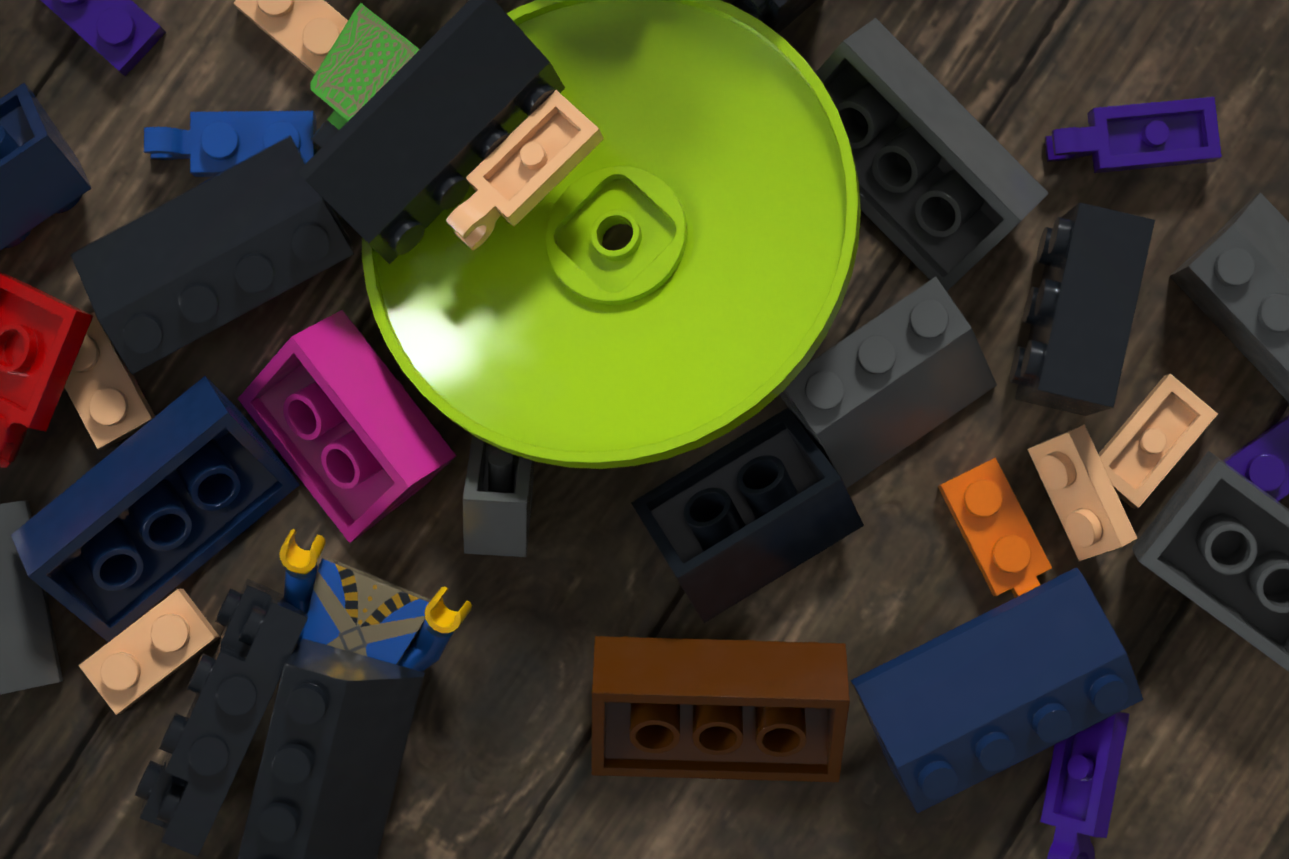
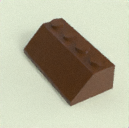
M595 636L592 684V775L839 782L850 703L846 643Z

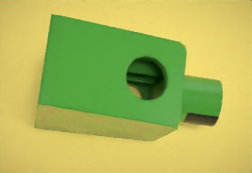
M362 3L359 4L310 82V90L334 109L332 114L311 138L321 148L420 50Z

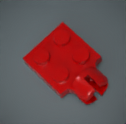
M0 272V467L7 468L15 461L28 428L47 431L93 315Z

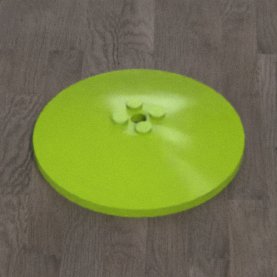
M535 0L506 14L550 61L565 86V89L560 94L600 129L604 139L514 227L503 216H500L495 223L491 235L474 251L454 233L455 230L446 222L448 216L476 192L470 184L465 197L456 206L443 210L425 229L421 241L411 251L399 255L391 264L387 263L362 238V263L366 290L373 315L390 352L402 371L421 394L454 423L488 444L529 460L569 468L607 469L637 466L668 459L699 448L731 432L759 413L795 379L827 336L842 306L849 286L859 244L861 215L859 181L851 145L834 102L824 84L807 61L782 36L759 19L732 4L721 0ZM618 224L629 225L633 228L632 239L624 248L614 251L603 248V236L609 228Z

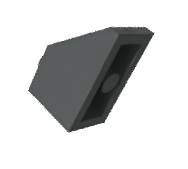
M472 435L463 493L464 554L526 557L532 512L535 461L507 453L478 439L474 435Z

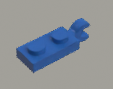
M314 111L190 112V130L171 127H145L144 153L151 154L152 160L190 159V173L194 177H213L291 135L307 163L317 153V144L311 139L316 133V114Z

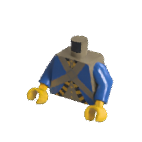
M290 530L279 552L280 560L283 566L286 567L284 599L308 616L296 643L297 645L302 639H307L421 672L439 661L454 631L471 611V602L467 600L458 612L452 611L446 607L443 601V596L448 591V588L445 586L441 587L432 599H429L332 558H322L318 567L316 563L325 547V538L317 534L311 549L304 550L295 542L296 530Z

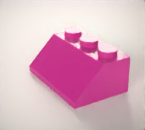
M343 310L291 336L238 398L243 407L349 543L359 538L427 485L456 457L441 434L430 423L405 391L402 384L387 368Z

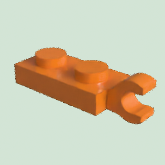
M996 457L938 486L993 596H998L1011 589L1016 598L1041 585L1036 576L1052 569V566Z

